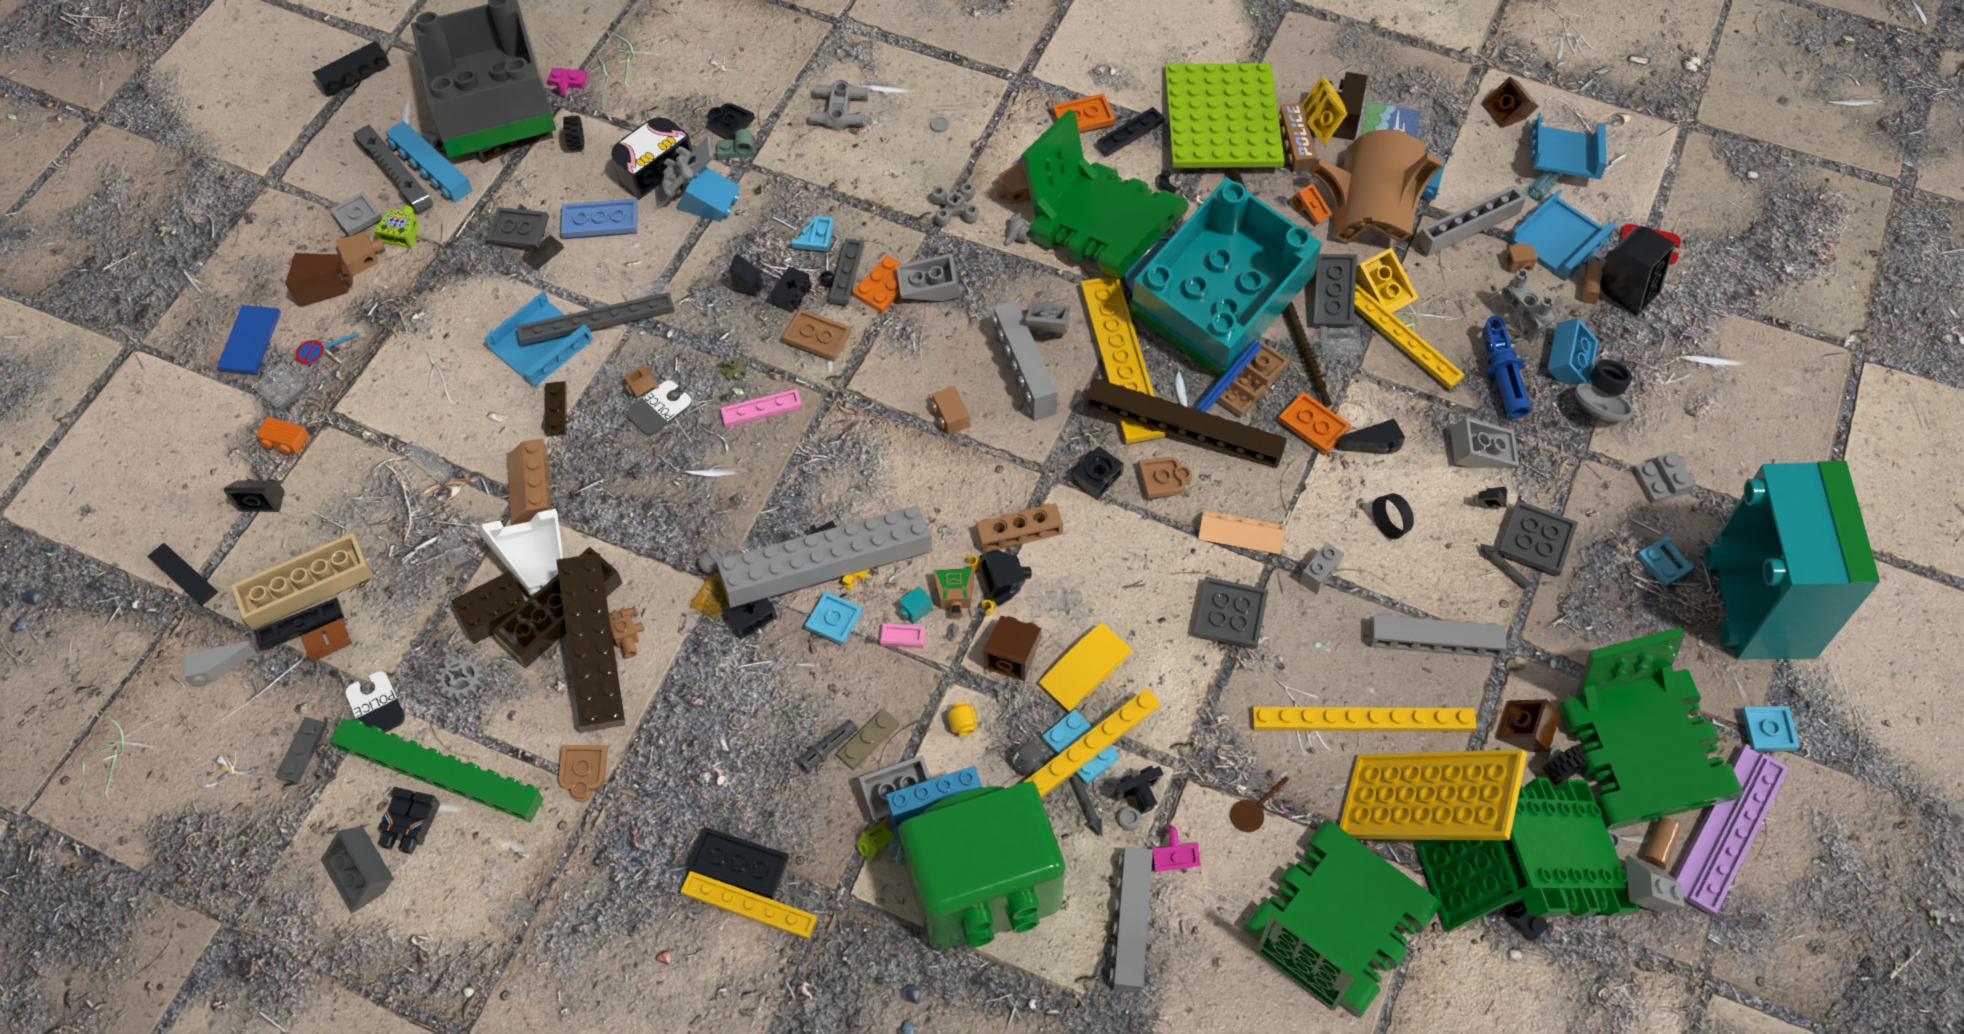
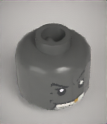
M1022 742L1012 752V763L1024 775L1028 776L1036 773L1045 766L1043 764L1045 754L1032 742Z

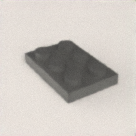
M498 207L486 240L492 244L538 249L550 216L547 212Z

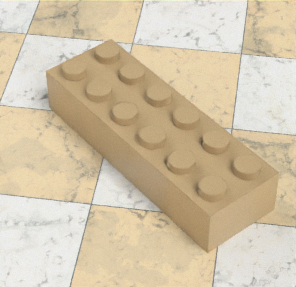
M351 533L232 584L231 587L243 620L254 630L374 577L361 543L355 534Z

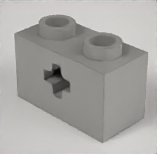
M1326 542L1303 570L1300 584L1318 594L1341 565L1344 553Z

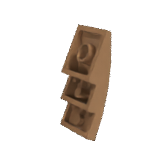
M1258 340L1262 345L1260 351L1216 400V402L1238 417H1241L1255 404L1291 361L1260 340Z

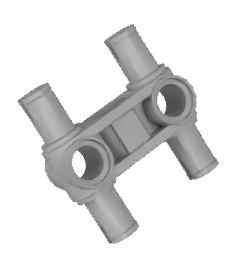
M838 80L831 84V86L815 85V97H830L828 111L810 112V123L826 124V126L831 127L835 131H841L848 127V125L864 126L865 115L849 114V109L853 98H869L868 87H853V85L845 80Z
M1522 268L1516 271L1514 279L1509 282L1508 286L1502 289V296L1505 300L1502 311L1506 314H1511V312L1515 311L1529 326V331L1526 334L1527 339L1535 341L1539 338L1540 333L1546 329V326L1554 321L1551 311L1554 299L1550 296L1540 299L1526 284L1529 272Z

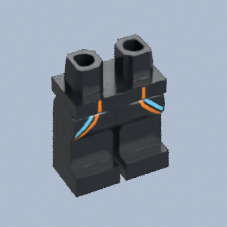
M394 787L391 793L392 800L387 812L383 816L382 823L380 822L378 830L381 832L378 844L382 848L391 850L395 841L399 840L401 843L398 849L403 853L412 854L417 845H423L424 837L427 835L441 804L434 795L416 791L414 793L412 790Z

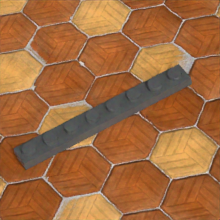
M670 292L518 325L517 330L521 345L570 335L583 324L592 330L673 312L674 307Z

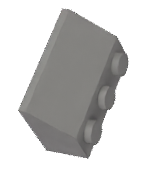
M921 755L859 777V784L873 821L890 815L886 794L931 780V776L924 757Z

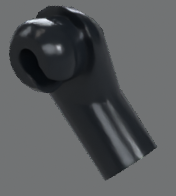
M1162 170L1158 176L1159 187L1162 190L1175 194L1177 187L1170 184L1169 177L1171 173L1168 170Z

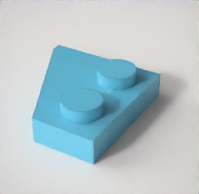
M815 216L810 221V224L801 231V236L797 240L793 239L792 248L828 252L835 223L834 218Z

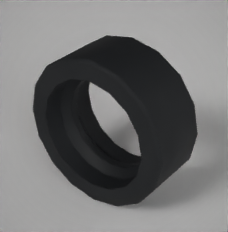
M1604 359L1598 361L1590 374V380L1598 389L1605 393L1621 395L1630 385L1632 374L1624 365L1613 360Z

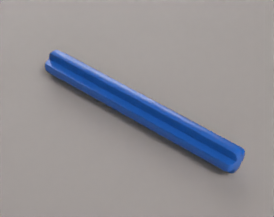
M1253 340L1194 409L1207 412L1262 348L1261 343Z

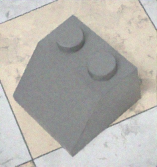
M1630 855L1625 856L1629 902L1659 913L1684 908V891L1681 883L1661 867Z

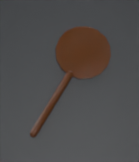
M1287 776L1284 777L1258 803L1251 800L1237 802L1231 809L1230 814L1231 822L1235 828L1247 833L1258 830L1264 822V812L1260 806L1281 788L1289 778Z

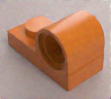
M1313 183L1297 192L1292 198L1295 208L1298 211L1306 210L1315 225L1333 215Z

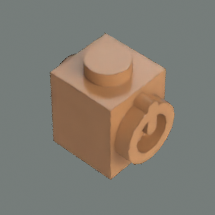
M1515 243L1509 246L1505 256L1510 273H1516L1517 270L1522 268L1532 271L1538 260L1537 252L1534 251L1532 244Z

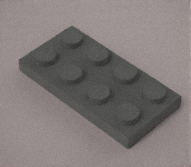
M1319 254L1317 260L1314 327H1353L1357 254Z

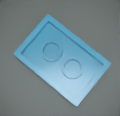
M1074 709L1042 736V740L1059 755L1091 731L1093 727ZM1109 746L1075 774L1088 786L1119 760L1120 755Z

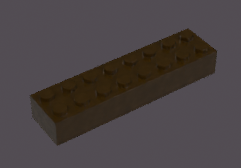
M600 553L556 559L581 733L624 726L625 718Z

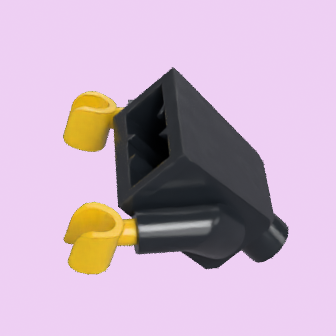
M998 549L981 554L979 558L971 555L967 559L968 564H970L968 567L974 568V572L980 568L989 597L994 599L993 601L984 600L982 602V608L991 606L990 609L985 611L987 616L994 613L995 606H1001L1017 595L1025 579H1030L1032 576L1031 568L1029 566L1021 567L1016 555H1009Z

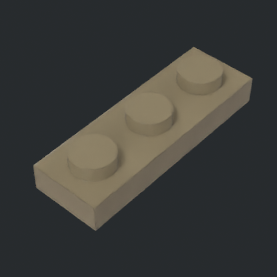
M883 708L837 753L838 758L854 771L900 726L899 721Z

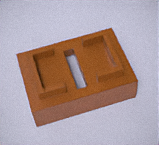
M342 618L301 636L307 651V657L311 662L352 644ZM324 633L327 634V637L330 642L329 645H326L325 639L323 637Z

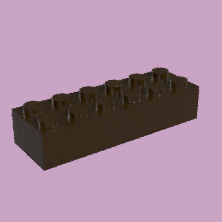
M588 547L579 556L598 553L595 552L591 547ZM601 557L607 597L622 584V580L618 571ZM558 574L492 630L498 642L526 668L566 633Z

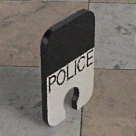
M379 671L369 675L371 682L375 684V690L371 694H362L361 684L357 681L348 686L346 696L357 720L363 722L369 728L376 726L386 733L400 726L405 721V714L386 673Z

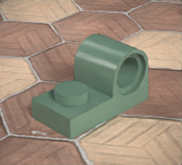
M740 129L736 131L735 139L717 141L718 159L755 157L752 133L747 129Z

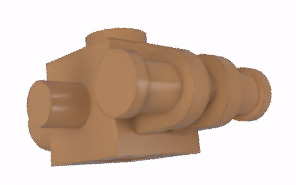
M635 605L628 609L623 607L621 612L614 610L612 614H609L613 640L615 639L618 648H623L626 658L637 655L635 643L639 642L637 632L645 630L642 622L634 624L631 616L638 615Z

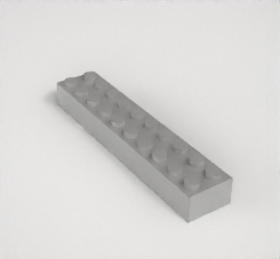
M915 505L716 560L718 576L729 607L732 608L932 551V535L919 506Z

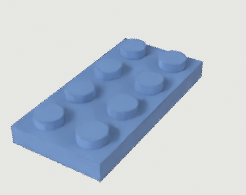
M637 199L562 204L561 234L563 238L637 232Z

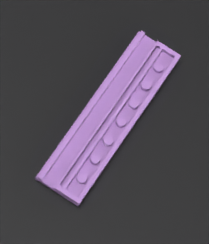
M1748 744L1742 745L1731 763L1744 795L1740 799L1709 806L1673 876L1674 879L1682 884L1684 899L1712 916L1717 914L1789 767L1764 753L1761 755L1750 749L1751 746Z

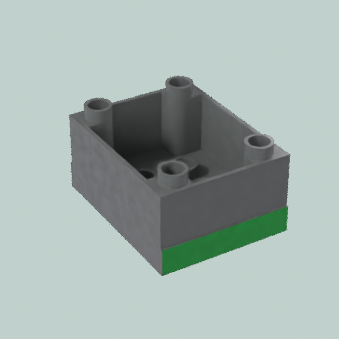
M488 0L486 5L438 16L435 12H424L416 18V22L410 23L428 106L449 158L556 130L534 49L518 0Z

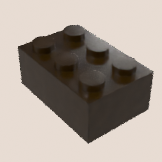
M1346 72L1345 78L1340 79L1338 90L1342 91L1338 92V95L1345 106L1347 115L1333 133V137L1355 140L1368 75Z
M510 571L451 600L474 644L494 634L492 630L526 602Z

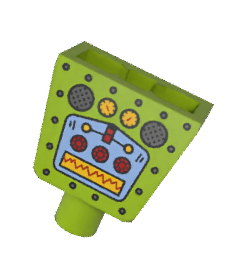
M404 205L402 211L389 210L374 229L377 239L381 238L383 244L413 249L419 229V223L413 214L414 209L409 205Z

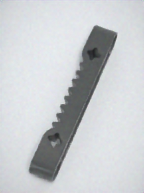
M370 125L353 133L360 147L369 158L376 160L377 164L379 163V166L386 172L391 181L404 194L405 201L414 209L416 214L433 205L427 192Z

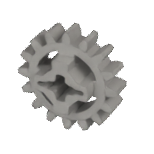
M460 655L459 660L452 657L450 664L446 661L444 662L445 669H438L441 675L436 676V680L439 682L437 687L444 697L447 696L450 701H453L455 697L458 702H461L463 697L470 700V694L478 695L477 688L483 689L481 681L486 680L483 675L485 671L479 661H474L471 656L465 659L463 655Z

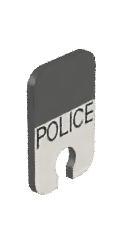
M668 380L627 410V417L645 435L650 436L657 433L691 406L692 401L685 392L680 395L678 400L669 401L667 399L668 395L677 391L679 386L673 381Z

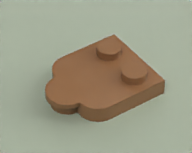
M1174 457L1144 459L1138 462L1147 499L1180 495L1184 491L1185 486L1191 482L1192 473L1190 469L1186 466H1181L1179 460Z
M562 745L559 783L564 789L570 791L571 797L578 802L586 801L591 797L593 791L599 790L604 785L608 747L606 745Z

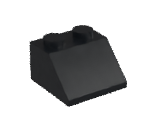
M237 480L224 487L225 494L239 512H280L285 491L276 480Z

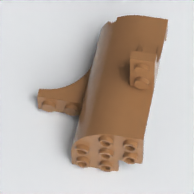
M1398 129L1368 131L1357 138L1347 147L1343 169L1325 160L1318 159L1309 167V174L1317 178L1325 186L1332 198L1335 218L1331 237L1348 244L1367 228H1371L1400 243L1412 235L1415 212L1420 197L1432 177L1443 167L1444 160L1430 153L1424 155L1426 143Z

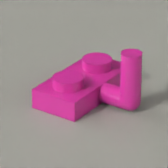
M552 68L547 81L549 86H557L559 94L565 96L568 87L583 89L587 73L583 70Z
M1171 824L1166 825L1165 831L1169 834L1170 845L1151 848L1153 849L1154 871L1160 872L1201 866L1198 843L1179 844L1177 829Z

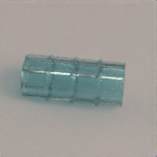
M1544 171L1531 185L1528 195L1536 201L1541 200L1556 185L1562 173Z

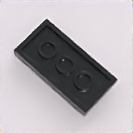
M704 827L686 869L688 872L692 871L773 899L790 856L787 853Z

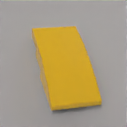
M1321 76L1302 104L1308 120L1306 123L1320 141L1326 145L1346 117L1347 112L1336 90L1327 78Z
M1101 622L1081 639L1039 683L1068 711L1072 712L1102 682L1105 683L1134 650Z

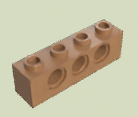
M1056 503L1044 504L1034 509H1023L1018 513L1003 514L993 519H983L976 523V533L984 554L995 549H1005L1063 534V522ZM1021 525V526H1023V527H1022V528H1016L1015 526ZM1001 530V531H1003V532H1002V533H996L995 531Z

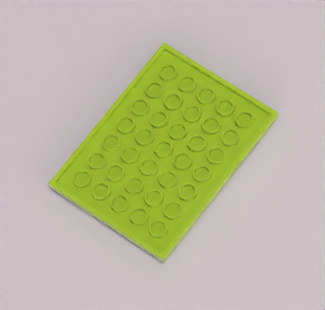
M1272 63L1165 64L1173 168L1284 167L1285 161Z

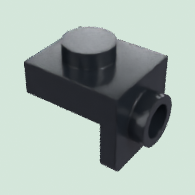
M1524 901L1512 905L1511 910L1506 914L1509 920L1517 922L1526 938L1534 941L1549 927L1544 917H1534L1528 913Z

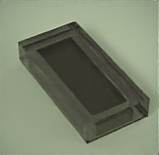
M549 235L540 242L538 249L533 248L522 258L525 263L537 271L562 251L564 246L553 236Z

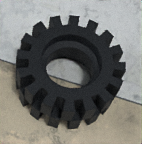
M580 116L563 117L567 148L569 150L583 149L585 140Z
M1573 746L1553 758L1543 770L1552 782L1557 785L1565 779H1569L1577 771H1580L1588 763V759L1577 746Z

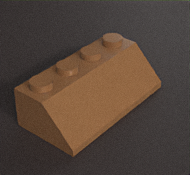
M543 438L523 441L507 455L511 525L529 522L538 512L552 510L547 447Z

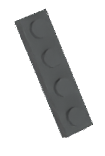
M845 239L829 296L830 303L849 305L865 246L864 241Z

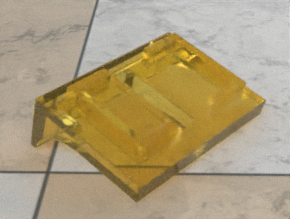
M712 571L690 604V608L699 610L714 620L717 619L728 602L718 573ZM705 590H709L710 592L714 593L723 600H718L709 593L705 592Z

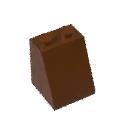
M295 253L285 284L297 305L304 307L347 294L350 286L353 284V276L349 273L346 263L339 254Z
M1000 616L983 650L984 669L1025 682L1041 640L1042 628L1034 623L1018 621L1011 616Z

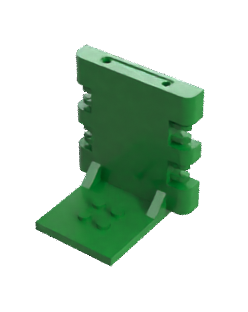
M1070 109L1021 154L1035 214V220L1032 222L1029 230L1031 240L1050 249L1056 243L1061 244L1064 242V245L1068 247L1069 257L1079 262L1086 256L1090 257L1094 254V259L1098 260L1099 271L1117 279H1121L1189 209L1186 198L1166 190H1162L1160 193L1154 192L1151 195L1152 190L1148 188V184L1144 181L1132 178L1122 182L1123 178L1119 177L1117 170L1097 162L1090 165L1083 156L1075 111Z
M1682 628L1590 650L1576 696L1565 699L1558 705L1557 709L1561 713L1560 717L1568 736L1576 734L1577 740L1594 739V742L1581 747L1584 756L1588 759V763L1582 767L1584 777L1593 775L1592 777L1595 781L1606 779L1611 781L1610 784L1602 785L1598 788V792L1603 795L1596 800L1607 829H1619L1740 799L1744 795L1732 765L1723 764L1724 760L1722 757L1710 759L1706 757V754L1714 753L1718 750L1716 744L1720 738L1713 723L1706 722L1704 716L1688 717V714L1701 709L1698 704L1701 696L1689 670L1683 669L1673 672V662L1685 637Z
M1536 778L1527 783L1524 788L1520 786L1509 840H1422L1416 844L1433 894L1441 903L1439 911L1447 932H1454L1507 904L1522 900L1528 913L1534 917L1561 916L1567 912L1574 916H1591L1598 912L1605 916H1629L1640 911L1637 904L1629 902L1627 874L1622 868L1602 819L1601 810L1596 804L1587 780L1567 779L1553 789L1549 778Z
M1324 820L1304 847L1308 850L1304 853L1305 858L1317 868L1314 870L1301 861H1298L1296 866L1289 865L1278 880L1280 884L1278 892L1289 900L1290 903L1287 905L1275 896H1271L1269 899L1270 903L1262 900L1245 922L1242 929L1259 941L1256 949L1257 952L1334 1011L1339 1004H1342L1357 1017L1361 1018L1379 993L1380 987L1377 983H1380L1382 980L1379 973L1369 967L1368 964L1371 962L1387 972L1390 967L1395 970L1407 954L1404 946L1408 944V940L1394 928L1398 926L1410 935H1414L1416 930L1422 933L1440 908L1441 903L1434 895L1329 820Z

